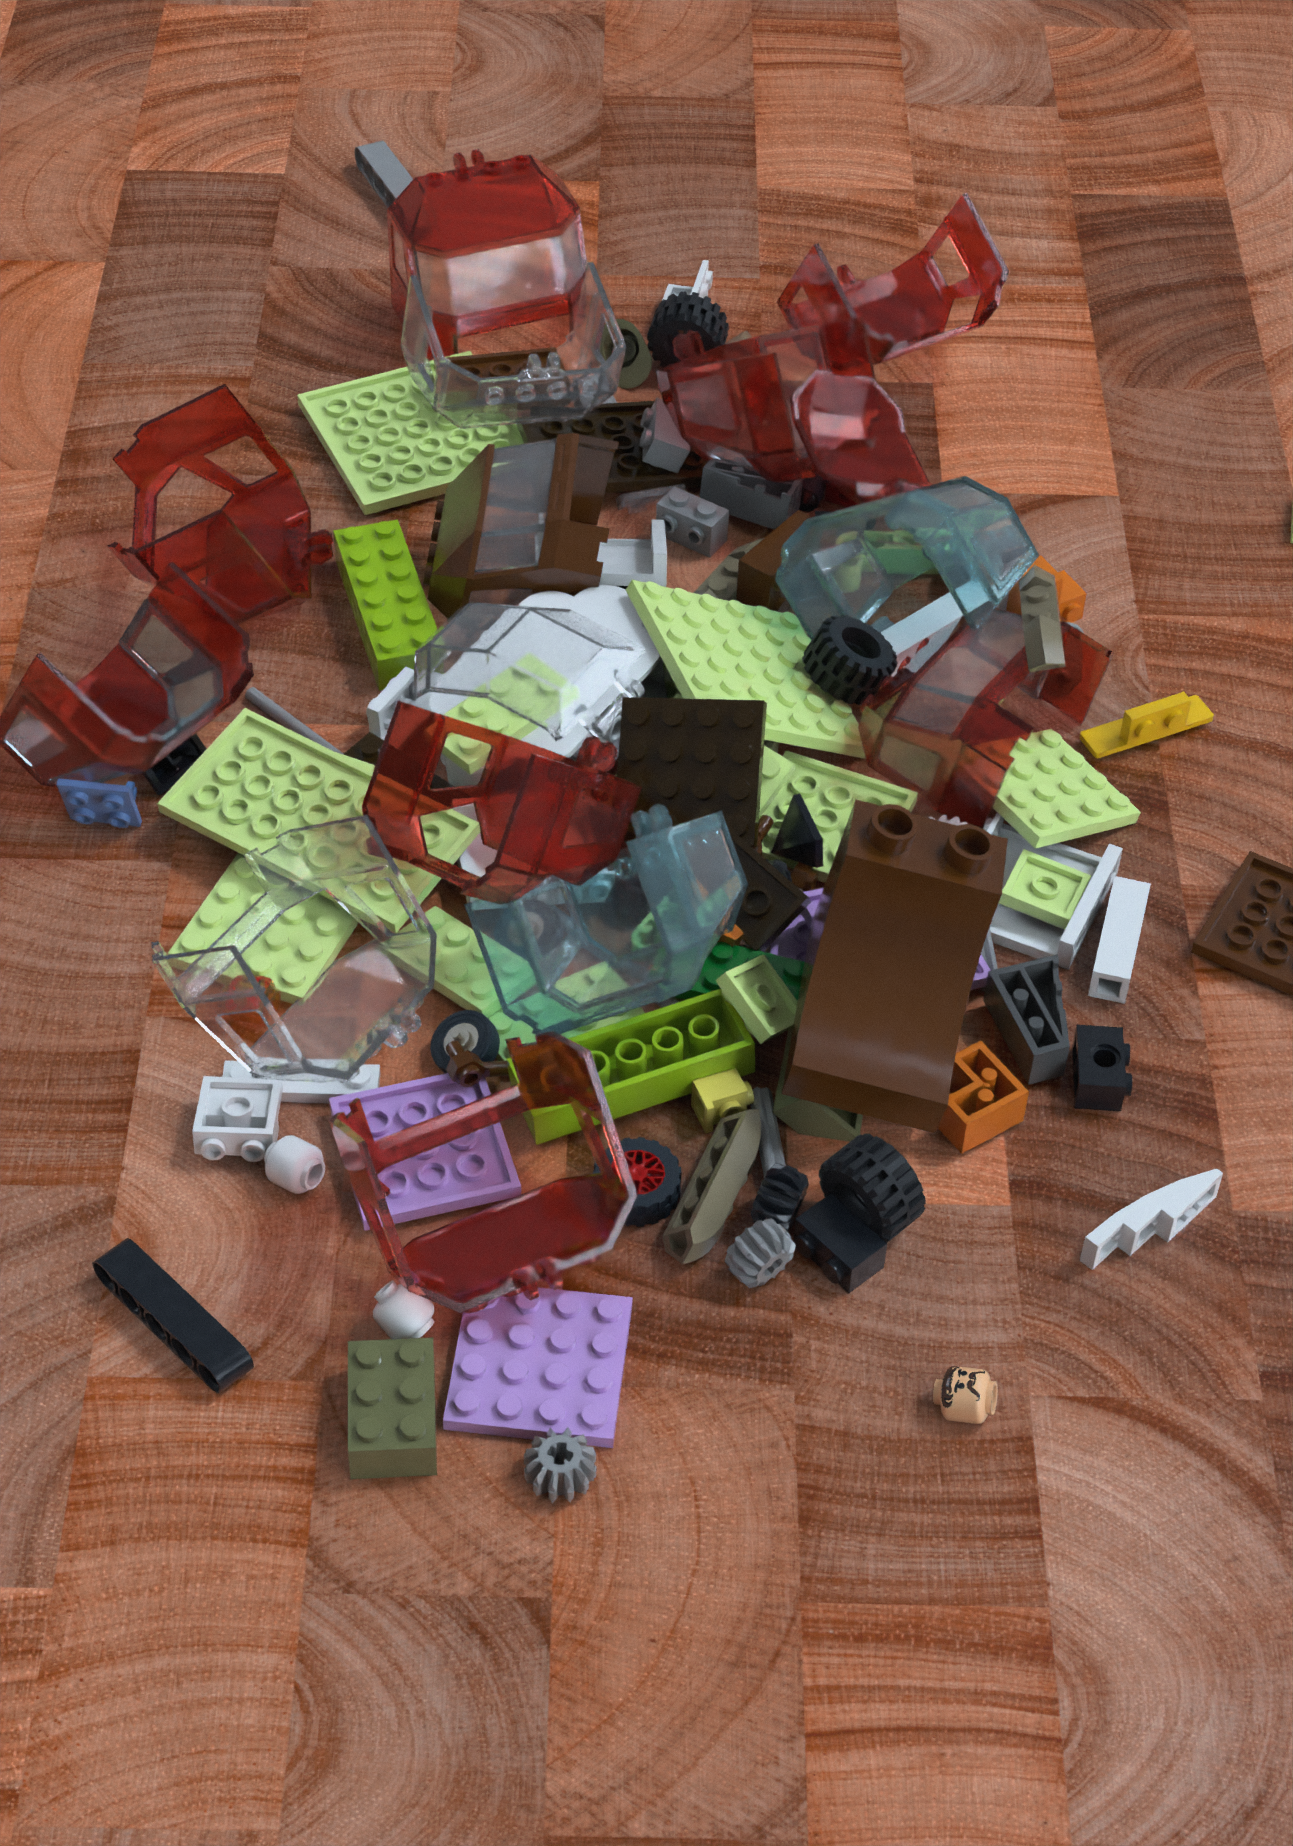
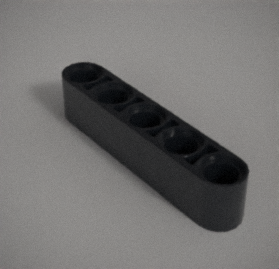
M126 1238L92 1262L93 1269L103 1285L214 1392L221 1393L254 1368L253 1360L246 1348L131 1239Z

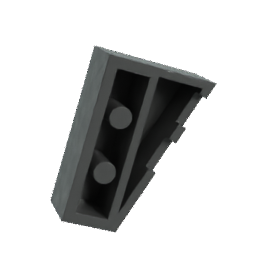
M710 458L703 467L699 497L728 509L729 515L775 530L799 510L804 476Z
M1058 954L988 971L983 1001L1028 1085L1064 1076L1070 1044L1066 1013L1062 1002L1063 989L1062 981L1059 978Z

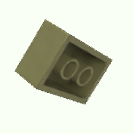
M433 1337L348 1341V1460L350 1479L437 1475Z

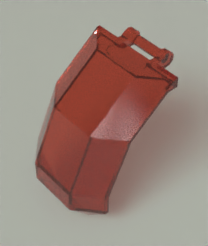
M815 370L790 396L792 421L816 473L830 488L870 511L927 517L971 508L970 495L957 493L955 484L943 483L937 486L929 482L905 433L902 409L872 377L861 375L851 377L832 374L831 371Z

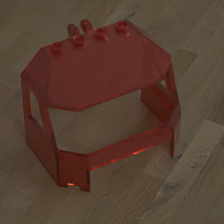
M964 193L948 215L944 217L943 222L922 251L892 271L870 279L856 281L846 264L837 267V279L819 243L814 244L778 298L777 304L803 354L843 371L865 362L873 365L880 364L981 328L999 306L1002 288L1007 280L1009 270L968 193ZM948 236L969 273L967 279L950 286L946 283L934 260V254ZM803 287L809 300L797 304L793 303L792 301L796 294ZM980 295L971 323L944 332L954 299Z
M227 385L218 386L141 424L133 434L136 440L127 451L120 449L113 457L114 462L135 485L132 547L128 549L123 548L118 542L107 545L135 578L146 584L177 593L205 607V612L208 616L234 625L282 612L295 605H301L306 600L312 598L311 563L322 565L332 559V532L321 529L318 532L314 531L311 533V510L294 469ZM244 436H249L277 471L251 484H246L206 458L205 455ZM181 467L232 493L221 509L156 539L158 495ZM206 579V584L200 582Z
M398 700L362 804L364 820L369 821L371 824L373 835L368 838L372 853L406 861L462 887V895L497 904L515 902L551 875L580 886L615 862L632 821L643 787L606 773L614 767L618 748L611 742H601L598 737H586L579 750L577 759L573 760L514 737ZM449 733H456L491 745L486 764L477 785L430 789ZM474 803L477 821L480 823L482 843L497 850L494 862L485 868L486 874L479 877L429 854L420 816Z
M554 1031L539 1033L535 1036L537 1042L525 1044L521 1043L520 1037L505 1039L519 1084L376 1141L373 1139L363 1107L358 1098L349 1103L351 1112L346 1116L344 1112H339L329 1119L346 1172L382 1255L387 1271L409 1292L459 1313L480 1311L488 1305V1301L502 1295L504 1297H511L523 1292L525 1297L531 1301L540 1296L536 1281H547L549 1287L553 1290L562 1288L561 1275H563L564 1269L576 1264L588 1265L594 1263L602 1257V1253L613 1249L638 1195L591 1051ZM571 1103L601 1173L557 1179L413 1238L402 1248L385 1199L391 1193L390 1189L377 1176L382 1170L528 1110ZM591 1116L598 1119L603 1126L619 1178L613 1172ZM375 1209H376V1210L378 1211V1213H379V1216H380V1219H381V1221H382L384 1230H383V1228H382V1225H381V1223H380V1220H379V1218H378V1215H377Z

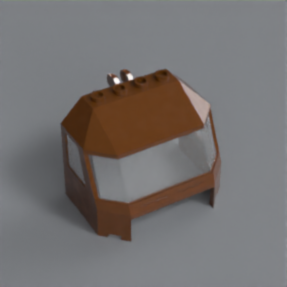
M568 433L559 434L556 439L495 448L494 444H488L446 488L444 501H437L434 520H439L440 522L434 521L431 541L437 542V544L430 543L423 585L429 586L427 599L456 628L490 634L507 614L511 613L524 599L533 594L544 591H559L575 596L589 587H599L604 563L597 561L600 542L607 543L610 528L594 525L598 523L613 456L619 442Z

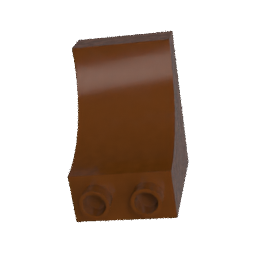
M855 799L811 922L782 1088L783 1095L936 1133L948 1106L955 1055L973 979L990 924L1002 895L1007 838L991 835L983 828L975 825L963 824L957 826L914 815L906 808L898 805L886 804L880 806Z

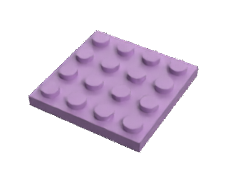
M445 1073L329 1098L330 1111L364 1231L521 1196V1184L485 1077H482L474 1086L463 1087L452 1081L449 1074Z
M469 1280L443 1417V1430L534 1440V1436L547 1439L549 1428L556 1435H562L566 1428L569 1427L572 1432V1438L584 1434L588 1446L613 1448L633 1297Z

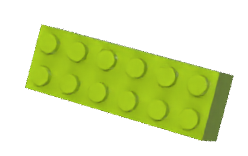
M398 519L333 530L335 561L379 691L384 690L389 681L396 677L405 666L417 671L418 681L425 673H431L441 678L445 677V649Z
M717 989L507 1058L510 1087L536 1145L691 1094L693 1080L734 1068L737 1069L741 1077L754 1073L755 1043L739 1013L724 998L722 989Z

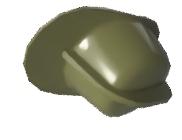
M614 319L605 323L596 337L598 356L615 385L623 389H633L641 385L650 374L652 368L650 351L641 333L633 323L625 319Z

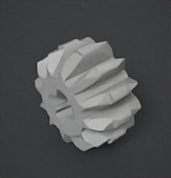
M772 1218L765 1219L764 1221L759 1220L752 1227L745 1228L740 1236L735 1237V1242L726 1251L725 1263L736 1279L744 1283L748 1288H753L757 1285L762 1286L769 1279H775L780 1271L785 1270L786 1263L791 1261L794 1256L793 1252L796 1245L792 1241L790 1234Z
M569 1427L566 1428L562 1435H556L549 1428L547 1439L534 1436L532 1448L526 1449L524 1453V1464L526 1465V1468H524L525 1480L527 1483L533 1484V1491L536 1496L549 1492V1499L552 1504L558 1495H564L571 1503L574 1498V1491L586 1495L589 1489V1482L594 1481L596 1477L597 1466L594 1464L596 1462V1452L594 1447L587 1446V1439L584 1434L572 1438V1432Z

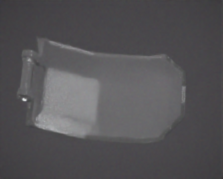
M469 602L450 616L415 651L413 695L417 699L428 692L487 698L545 729L555 741L564 738L578 722L593 737L602 739L609 731V725L622 712L623 697L640 698L645 693L643 685L638 680L629 676L627 671L647 650L643 646L571 609ZM615 684L621 693L600 715L595 714L591 708Z

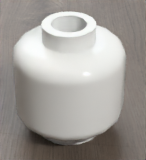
M289 1135L272 1143L266 1150L264 1156L265 1173L268 1180L294 1194H301L314 1189L321 1182L325 1173V1163L323 1162L322 1152L318 1147L294 1135Z
M392 1280L374 1296L378 1303L374 1307L373 1318L391 1339L420 1338L435 1322L432 1318L434 1304L413 1281H404L397 1285Z

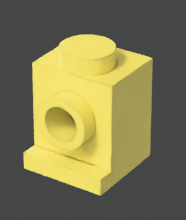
M736 1068L696 1079L692 1082L691 1106L706 1134L713 1132V1125L718 1124L721 1118L745 1111L747 1105L754 1103L751 1085L748 1081L743 1082Z

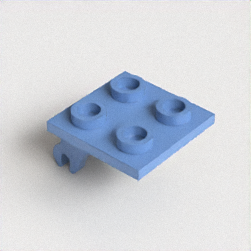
M58 778L57 787L70 819L82 824L100 822L109 823L118 828H126L128 826L141 827L142 819L135 802L137 796L135 782L128 781L126 786L100 783V778H92L91 782Z

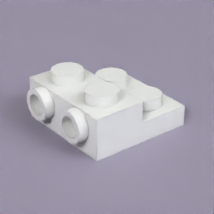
M203 1076L192 1130L194 1153L202 1154L208 1160H219L224 1155L242 1156L250 1162L262 1160L268 1147L272 1143L277 1142L278 1115L283 1092L282 1079Z

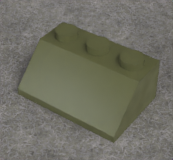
M793 1028L789 1029L773 1113L798 1134L848 1142L852 1141L860 1135L863 1115L782 1094Z

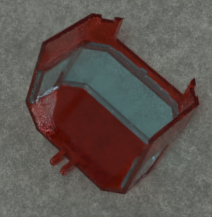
M172 561L165 568L148 598L141 604L120 638L119 643L81 680L73 684L41 652L34 657L0 716V746L43 786L58 788V778L104 783L107 780L128 773L135 775L143 773L235 704L254 676L253 664L249 663L248 650L250 649L249 634Z

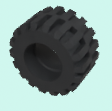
M685 291L680 292L678 296L671 294L667 300L663 299L660 302L647 334V340L649 341L647 346L649 351H653L652 358L655 361L659 360L661 362L660 366L663 369L669 368L673 374L677 375L680 372L683 373V376L690 377L691 373L699 376L702 375L703 370L709 372L712 370L713 365H717L728 336L729 323H726L727 317L725 312H720L721 307L717 303L712 304L710 302L711 298L707 296L704 298L699 297V293L692 292V295H687ZM678 330L691 332L698 338L683 337Z
M834 615L827 618L807 646L802 657L806 672L811 676V680L821 687L820 689L837 700L857 705L869 704L876 699L895 671L898 662L896 661V652L892 650L893 646L884 638V635L868 623L866 624L857 618L853 619L846 615H841V617Z
M871 1134L858 1135L821 1165L819 1170L821 1181L819 1183L824 1197L830 1193L834 1195L886 1243L920 1217L925 1210L924 1204H926V1200L922 1192L924 1190L915 1171L892 1145L887 1144L877 1136L873 1137Z

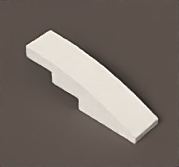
M1213 1169L1178 1180L1141 1197L1116 1212L1085 1237L1080 1261L1093 1270L1117 1247L1131 1256L1154 1234L1169 1242L1216 1198L1223 1173L1218 1169Z

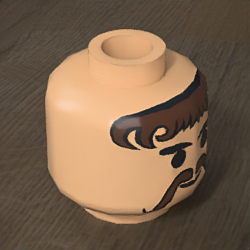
M951 1366L944 1374L943 1380L936 1379L933 1390V1402L935 1405L941 1406V1412L946 1420L981 1424L988 1415H994L998 1396L997 1381H991L990 1375L986 1370Z

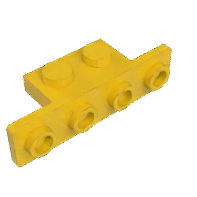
M1181 692L1125 710L1123 718L1081 731L1079 739L1090 753L1098 759L1212 722L1214 714L1199 696L1193 695L1188 697L1185 692Z

